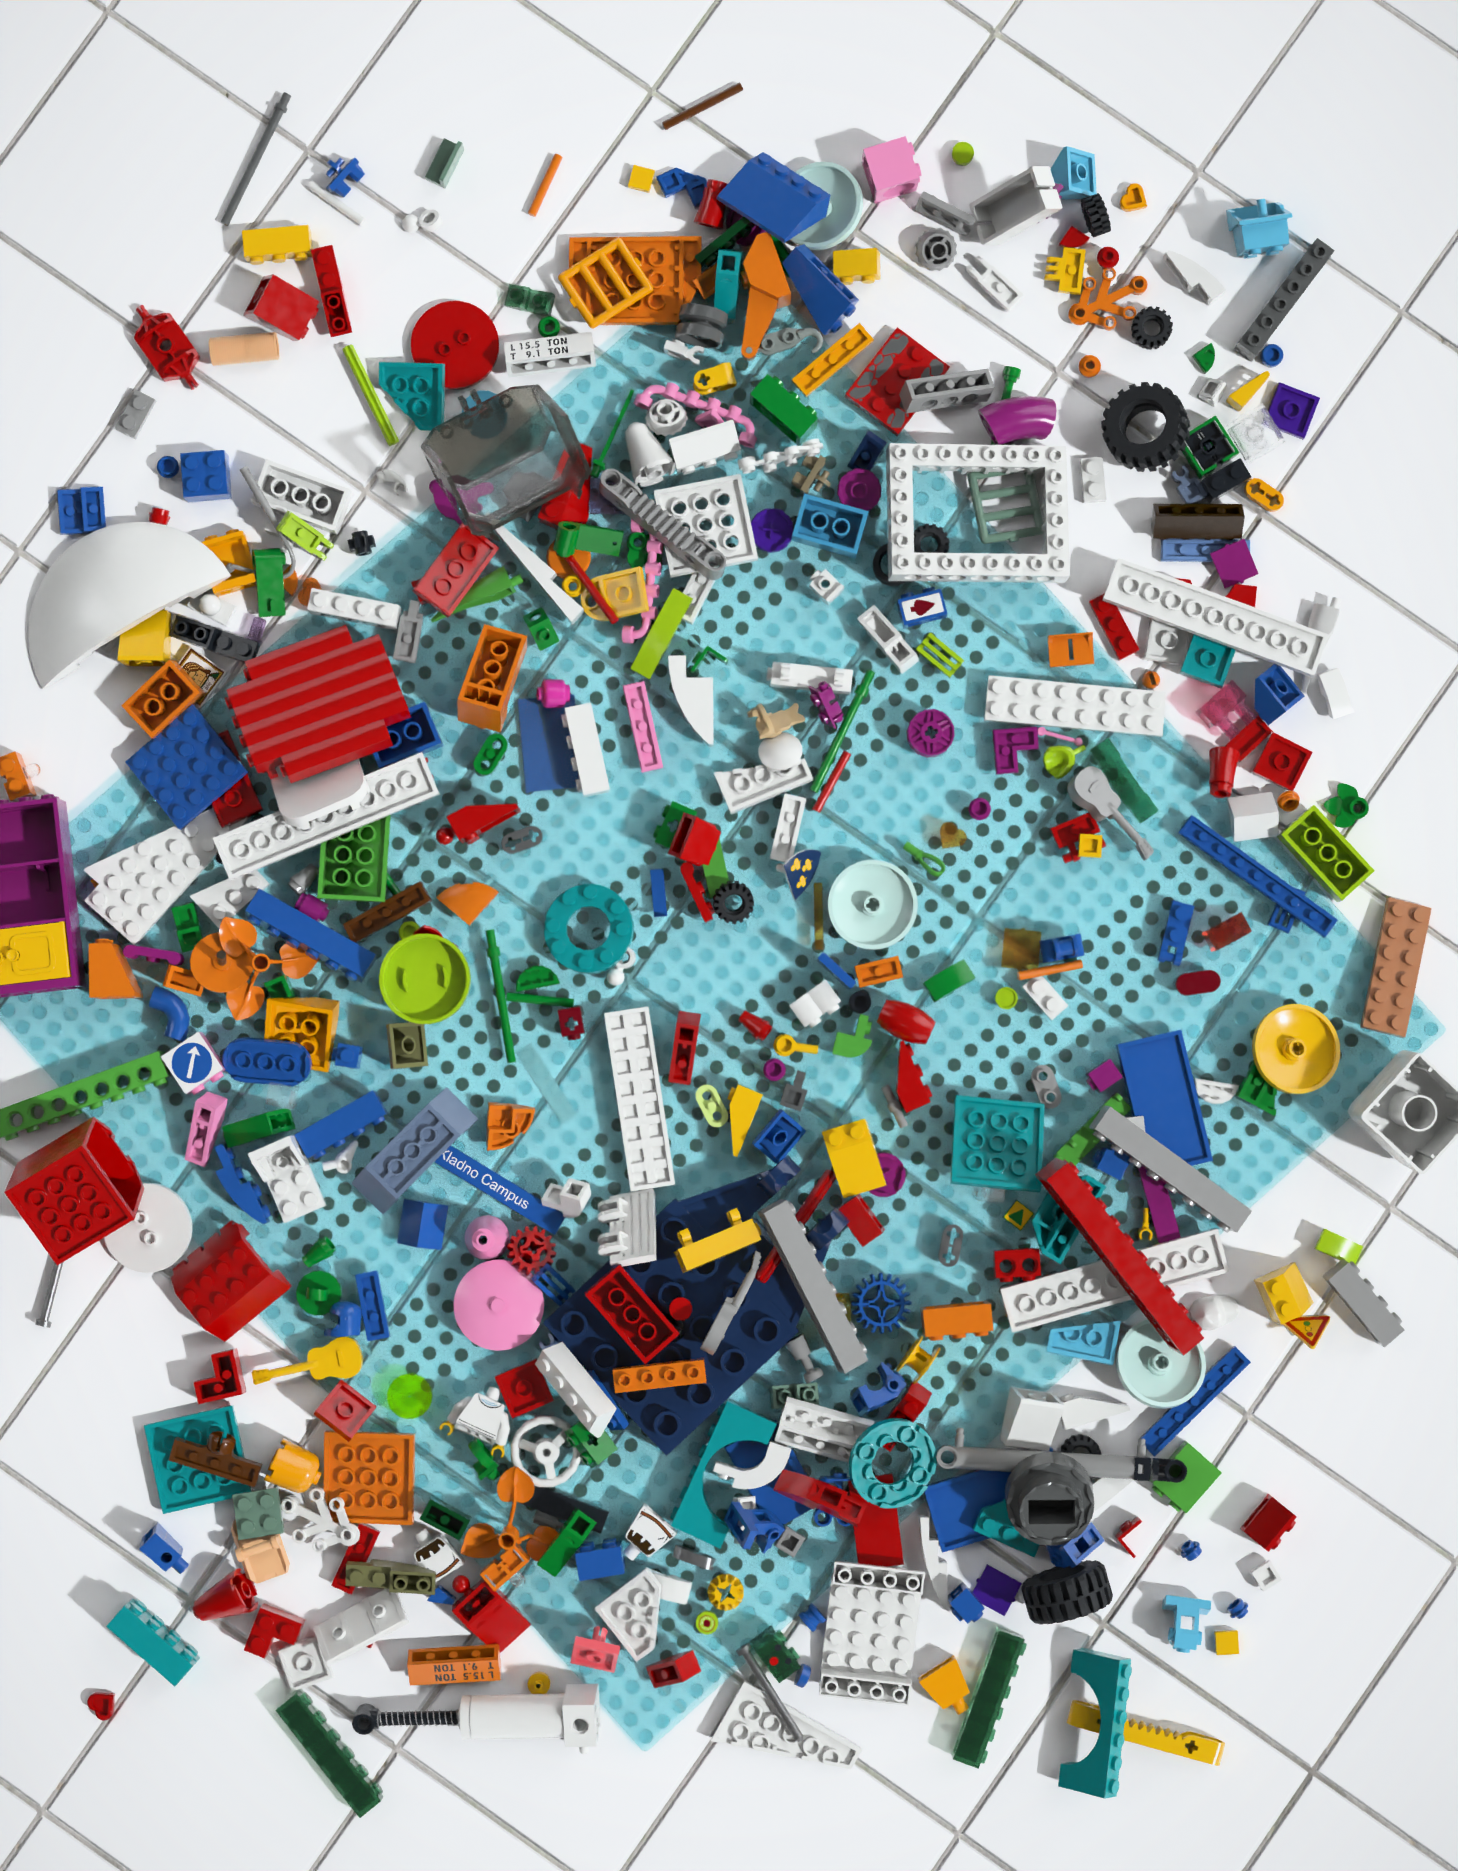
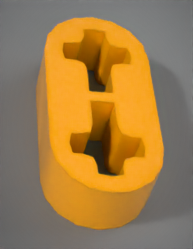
M1259 478L1250 479L1244 487L1245 495L1269 512L1278 511L1284 504L1283 495ZM1250 485H1259L1258 490L1262 492L1263 495L1259 492H1255V494L1251 493L1252 488L1250 487ZM1265 495L1271 499L1274 496L1277 497L1278 499L1276 500V502L1279 505L1274 504L1273 506H1270V500L1266 498Z

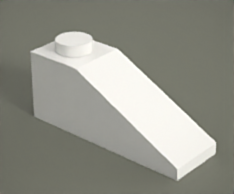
M1073 1393L1060 1397L1061 1401L1065 1404L1061 1416L1065 1430L1131 1411L1130 1406L1127 1404L1078 1395L1073 1396Z

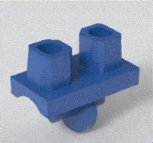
M355 157L343 169L340 168L345 162L342 158H339L335 163L330 159L327 161L330 169L326 172V175L331 178L335 173L337 174L326 187L330 193L334 191L337 195L344 198L351 188L343 180L349 175L357 183L365 175L362 168L358 165L359 161Z

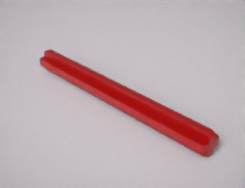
M825 1170L796 1213L797 1221H800L804 1226L835 1181L836 1175L833 1171ZM775 1246L755 1275V1278L761 1283L768 1281L781 1261Z

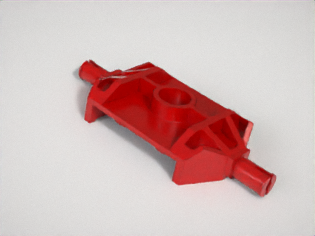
M144 305L139 306L143 312L137 307L136 312L142 318L143 323L136 331L134 339L164 382L184 379L191 390L195 389L192 383L197 388L199 384L191 375V372L199 361L200 355L170 313L152 316L145 309ZM165 340H169L172 343L168 351L160 349V344Z

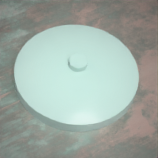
M832 162L810 163L795 172L831 195L827 215L790 240L798 246L805 244L810 250H824L838 245L854 231L863 211V194L857 180L843 166Z
M881 860L860 861L847 867L834 881L828 896V914L834 929L846 942L862 949H884L899 942L909 932L917 915V894L911 880L901 869Z
M1147 1319L1134 1325L1121 1339L1116 1353V1369L1122 1385L1133 1398L1153 1408L1167 1409L1185 1403L1197 1393L1205 1377L1206 1359L1200 1343L1184 1356L1170 1349Z

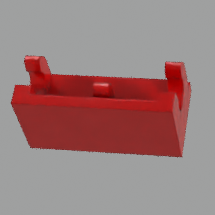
M857 1194L838 1208L849 1219L850 1222L847 1226L862 1247L885 1231V1228L860 1194Z

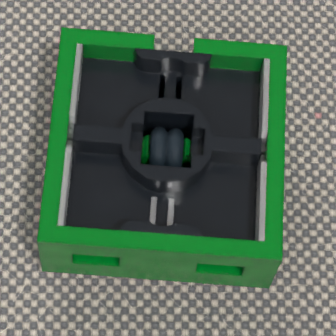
M1216 415L1189 431V439L1184 441L1187 446L1182 451L1199 479L1214 471L1218 463L1222 466L1240 453Z

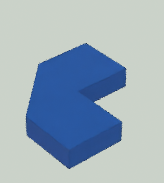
M677 167L656 176L665 198L686 189L694 208L696 209L700 206L704 188L707 187L706 178L685 172V170Z

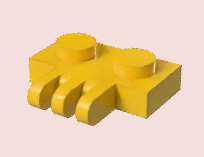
M1064 247L1062 258L1047 257L1046 262L1055 264V266L1046 265L1045 271L1054 272V274H1045L1044 279L1059 282L1058 293L1081 294L1086 250Z

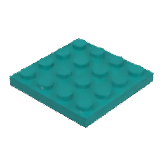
M956 1095L954 1098L950 1184L1040 1193L1042 1183L1035 1174L1042 1169L1045 1104Z
M234 1405L144 1425L163 1514L232 1499L233 1494L252 1491L251 1486L168 1461L176 1437L206 1445L210 1434L214 1431L223 1432L221 1443L226 1438L227 1433L232 1435L236 1440L233 1450L234 1454L245 1458Z

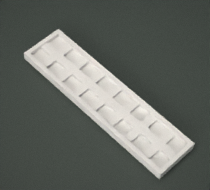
M989 675L984 721L1162 737L1166 692Z
M649 1007L604 1013L630 1190L637 1191L675 1185Z

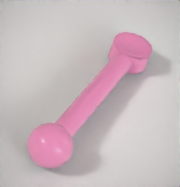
M1039 727L1037 730L1039 736L1048 735L1073 742L1076 746H1081L1083 743L1079 737L1071 738L1047 731L1044 727Z

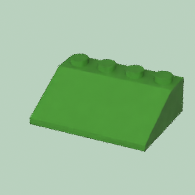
M391 815L321 843L318 899L385 902Z

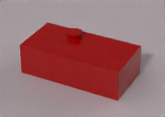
M620 1264L615 1265L584 1293L644 1364L680 1334Z

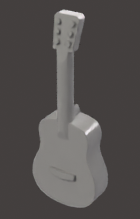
M1089 766L1072 777L1067 790L1073 802L1086 809L1096 821H1102L1106 818L1114 819L1134 841L1142 860H1147L1154 853V850L1147 840L1142 838L1117 810L1121 800L1111 789L1104 773L1097 767Z
M758 1251L754 1252L751 1269L746 1274L735 1297H727L700 1347L701 1350L712 1356L721 1340H723L733 1316L742 1304L755 1278L756 1271L759 1269L761 1253Z

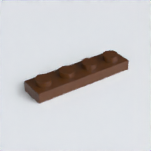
M419 881L385 900V902L349 920L343 926L350 940L359 943L427 905L432 900L423 883Z

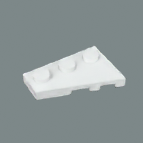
M255 870L233 880L228 878L192 894L190 897L213 923L220 928L224 917L234 918L251 902L258 889L264 890L270 883L258 870Z

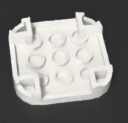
M360 759L294 783H290L288 776L283 777L278 766L276 771L279 777L271 779L278 808L288 827L300 826L302 830L311 828L309 821L350 805L354 811L361 807L359 802L365 795L370 794Z

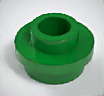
M547 316L540 320L538 331L544 338L557 336L560 332V324L556 318ZM552 325L553 330L548 332L545 330V327Z

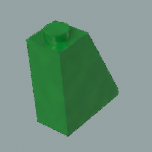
M290 1107L266 1112L222 1126L223 1137L228 1148L296 1129Z

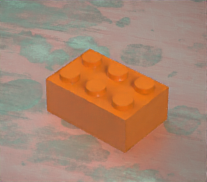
M168 660L121 706L154 739L192 704L194 705L206 693L177 661Z
M988 1301L920 1307L922 1332L930 1341L943 1340L944 1335H951L953 1339L965 1338L966 1333H973L975 1336L989 1335L988 1331H994L991 1303Z

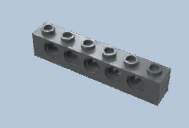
M1316 238L1234 348L1237 352L1251 362L1254 360L1335 251L1319 238Z

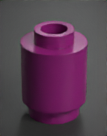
M305 893L301 894L294 907L318 922L320 920L323 922L330 911L327 909V903L311 894L307 895Z

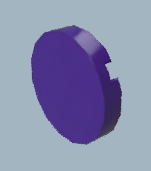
M764 509L758 512L751 521L755 546L761 551L768 553L779 552L785 549L792 540L793 522L789 515L780 509Z

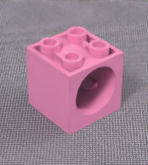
M906 136L863 149L861 163L875 204L917 191L918 183H920L919 176H922L919 164L914 163L913 160L915 152L912 142L908 143Z

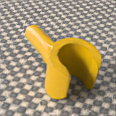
M1143 1208L1142 1227L1138 1230V1236L1141 1240L1142 1232L1149 1231V1240L1153 1236L1148 1223L1149 1208Z

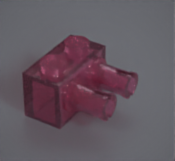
M1233 680L1227 682L1195 711L1209 728L1218 726L1230 741L1241 732L1228 718L1230 711H1234L1246 726L1257 717L1244 703V698L1247 695Z

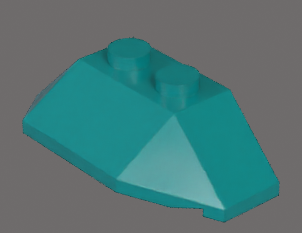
M1089 1175L1079 1176L1082 1181L1085 1179L1093 1188L1091 1193L1095 1198H1100L1107 1186ZM1048 1192L1031 1222L1040 1252L1061 1265L1079 1231Z

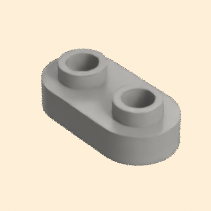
M1046 1065L1036 1066L1031 1072V1081L1038 1100L1041 1104H1045V1108H1055L1061 1103L1062 1095L1054 1073ZM1041 1072H1045L1047 1075L1044 1081L1039 1079ZM1052 1093L1055 1097L1052 1102L1047 1100V1094Z

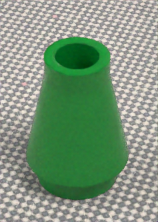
M328 1237L318 1238L308 1252L302 1256V1261L310 1268L333 1256L336 1247Z

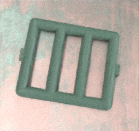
M969 472L967 474L981 543L989 544L1009 540V543L1018 542L1019 538L1044 534L1041 527L1044 522L1033 473L1027 475V472H1024L1025 485L979 492L977 479L1008 474H1005V472H988V474ZM1029 494L1031 506L988 513L983 511V500ZM1033 514L1035 527L988 534L986 522Z

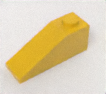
M739 1084L737 1088H731L727 1100L731 1101L729 1106L733 1156L738 1157L763 1094Z

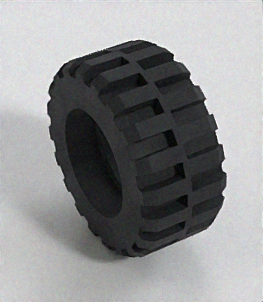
M1141 382V386H1136L1135 383L1128 385L1129 389L1124 392L1121 389L1117 392L1119 396L1116 399L1111 398L1108 402L1110 408H1105L1103 412L1105 420L1101 421L1103 439L1114 458L1130 470L1135 467L1137 472H1144L1145 468H1148L1150 472L1157 471L1156 467L1160 465L1162 468L1169 466L1167 462L1171 459L1175 461L1179 457L1178 451H1184L1187 446L1184 442L1190 436L1188 430L1190 421L1179 397L1174 395L1168 387L1163 389L1161 384L1155 382L1152 386L1148 382ZM1144 411H1157L1164 415L1166 419L1165 427L1156 439L1144 444H1137L1128 440L1126 430L1128 424L1136 415Z
M1097 1560L1081 1561L1073 1568L1071 1566L1065 1568L1053 1567L1052 1569L1044 1570L1039 1574L1033 1575L1031 1578H1027L1021 1587L1029 1618L1039 1625L1062 1623L1099 1611V1609L1105 1608L1111 1603L1113 1598L1105 1566Z

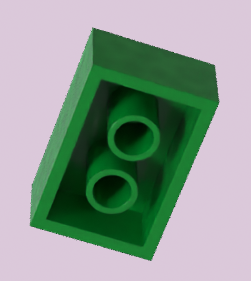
M767 374L750 393V404L797 446H801L817 428V412L809 405L805 407L795 392L792 390L788 392L782 387L784 384L778 377H771Z

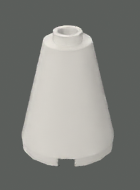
M639 422L630 424L625 432L635 484L640 483L641 487L651 486L663 481L662 476L668 473L669 476L673 474L676 469L675 462L644 423Z

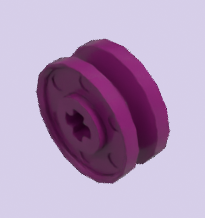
M928 709L917 713L909 722L906 731L907 742L910 748L916 754L926 758L937 757L943 754L951 746L955 736L951 719L944 712L936 709ZM927 728H930L931 731H935L936 734L933 736V739H931L930 736L925 735V733L928 731Z

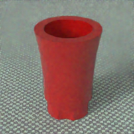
M708 179L707 187L704 188L703 197L693 221L694 223L723 230L726 205L717 200V195L726 187L727 183Z
M1224 746L1214 747L1209 750L1210 794L1214 797L1225 798L1231 796L1236 767L1240 757L1238 750Z

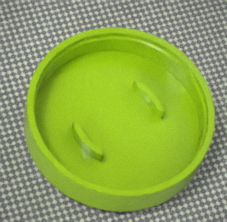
M415 934L400 940L388 951L381 964L379 985L384 1001L396 1015L416 1024H435L450 1018L463 1006L471 987V972L466 957L451 941L434 934Z

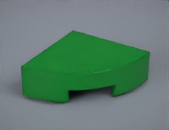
M1212 343L1192 356L1204 374L1211 369L1215 360V349Z

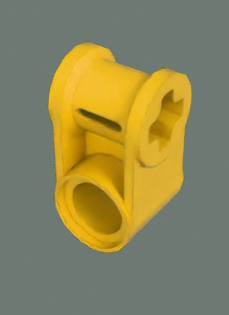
M730 362L700 370L694 376L693 388L700 395L724 391L737 386ZM701 379H704V382H707L706 386H703V384L700 383Z

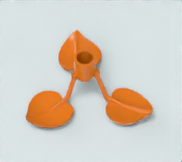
M224 917L221 921L219 939L223 950L233 957H238L246 951L252 957L251 967L255 971L249 984L246 982L240 988L226 993L227 1005L235 1020L249 1018L263 1005L264 991L261 987L253 986L258 974L266 971L270 964L282 963V972L292 979H300L310 973L315 964L320 960L318 958L317 960L310 958L305 954L306 951L299 947L297 949L292 948L287 943L279 950L281 957L279 960H270L265 954L256 955L249 949L257 940L256 929L251 923L243 919Z
M513 1466L507 1469L501 1475L497 1484V1493L500 1500L504 1502L512 1501L507 1526L502 1529L501 1534H495L494 1528L489 1524L477 1523L472 1525L465 1535L460 1551L462 1555L472 1558H490L496 1556L502 1548L510 1550L515 1547L516 1543L521 1544L522 1541L529 1539L526 1544L527 1553L533 1560L539 1561L558 1534L551 1527L538 1526L535 1529L534 1535L527 1534L519 1537L518 1529L512 1526L516 1503L528 1502L533 1497L535 1490L531 1477L519 1467Z

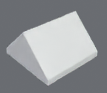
M1272 792L1227 798L1233 842L1278 836L1279 811Z

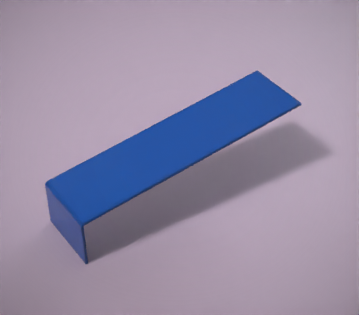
M653 869L650 870L654 917L667 916L664 870Z

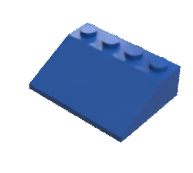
M762 152L743 166L717 195V200L785 243L826 217L831 195L770 155Z

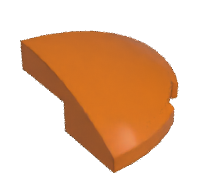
M479 882L469 884L458 883L445 889L436 898L470 926L499 892Z
M488 1102L487 1151L510 1146L514 1143L513 1139L521 1132L525 1134L533 1121L535 1108L517 1104Z

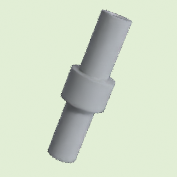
M889 1084L882 1087L881 1090L888 1102L889 1112L893 1113L900 1129L907 1126L908 1123L901 1111L902 1105L899 1099L896 1100Z

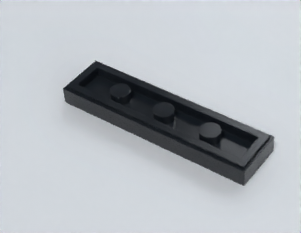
M534 1486L533 1497L528 1502L521 1503L567 1521L574 1509L578 1508L597 1522L592 1531L600 1534L609 1514V1511L546 1487Z

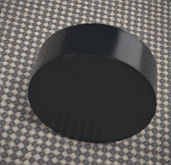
M857 991L850 996L849 1007L855 1013H865L871 1007V998L866 992Z

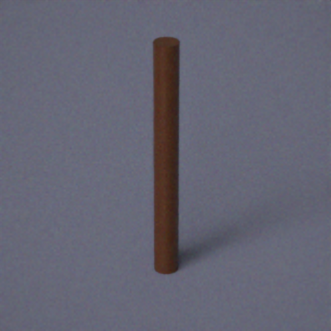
M739 82L663 121L662 125L665 131L743 91V87Z

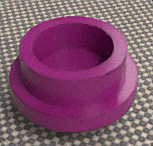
M976 798L969 804L968 811L973 819L984 820L989 816L991 806L986 799Z
M770 1059L764 1064L763 1073L767 1079L778 1081L785 1075L786 1068L781 1060Z

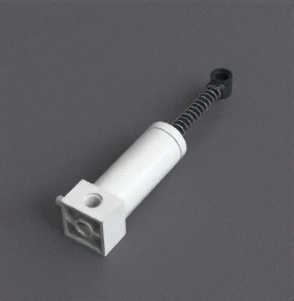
M567 1684L565 1693L463 1695L459 1709L456 1711H452V1709L451 1711H446V1709L445 1711H440V1709L439 1711H434V1709L433 1711H428L427 1709V1711L409 1710L405 1712L403 1710V1712H399L397 1710V1712H393L391 1710V1712H387L386 1710L381 1712L379 1708L366 1703L357 1708L352 1721V1727L358 1734L366 1735L371 1733L373 1729H379L380 1726L396 1727L399 1725L402 1727L405 1725L408 1727V1725H435L437 1727L438 1725L455 1726L458 1724L463 1740L564 1738L565 1747H579L581 1754H587L588 1747H597L601 1728L599 1685ZM361 1717H365L369 1719V1721H364Z

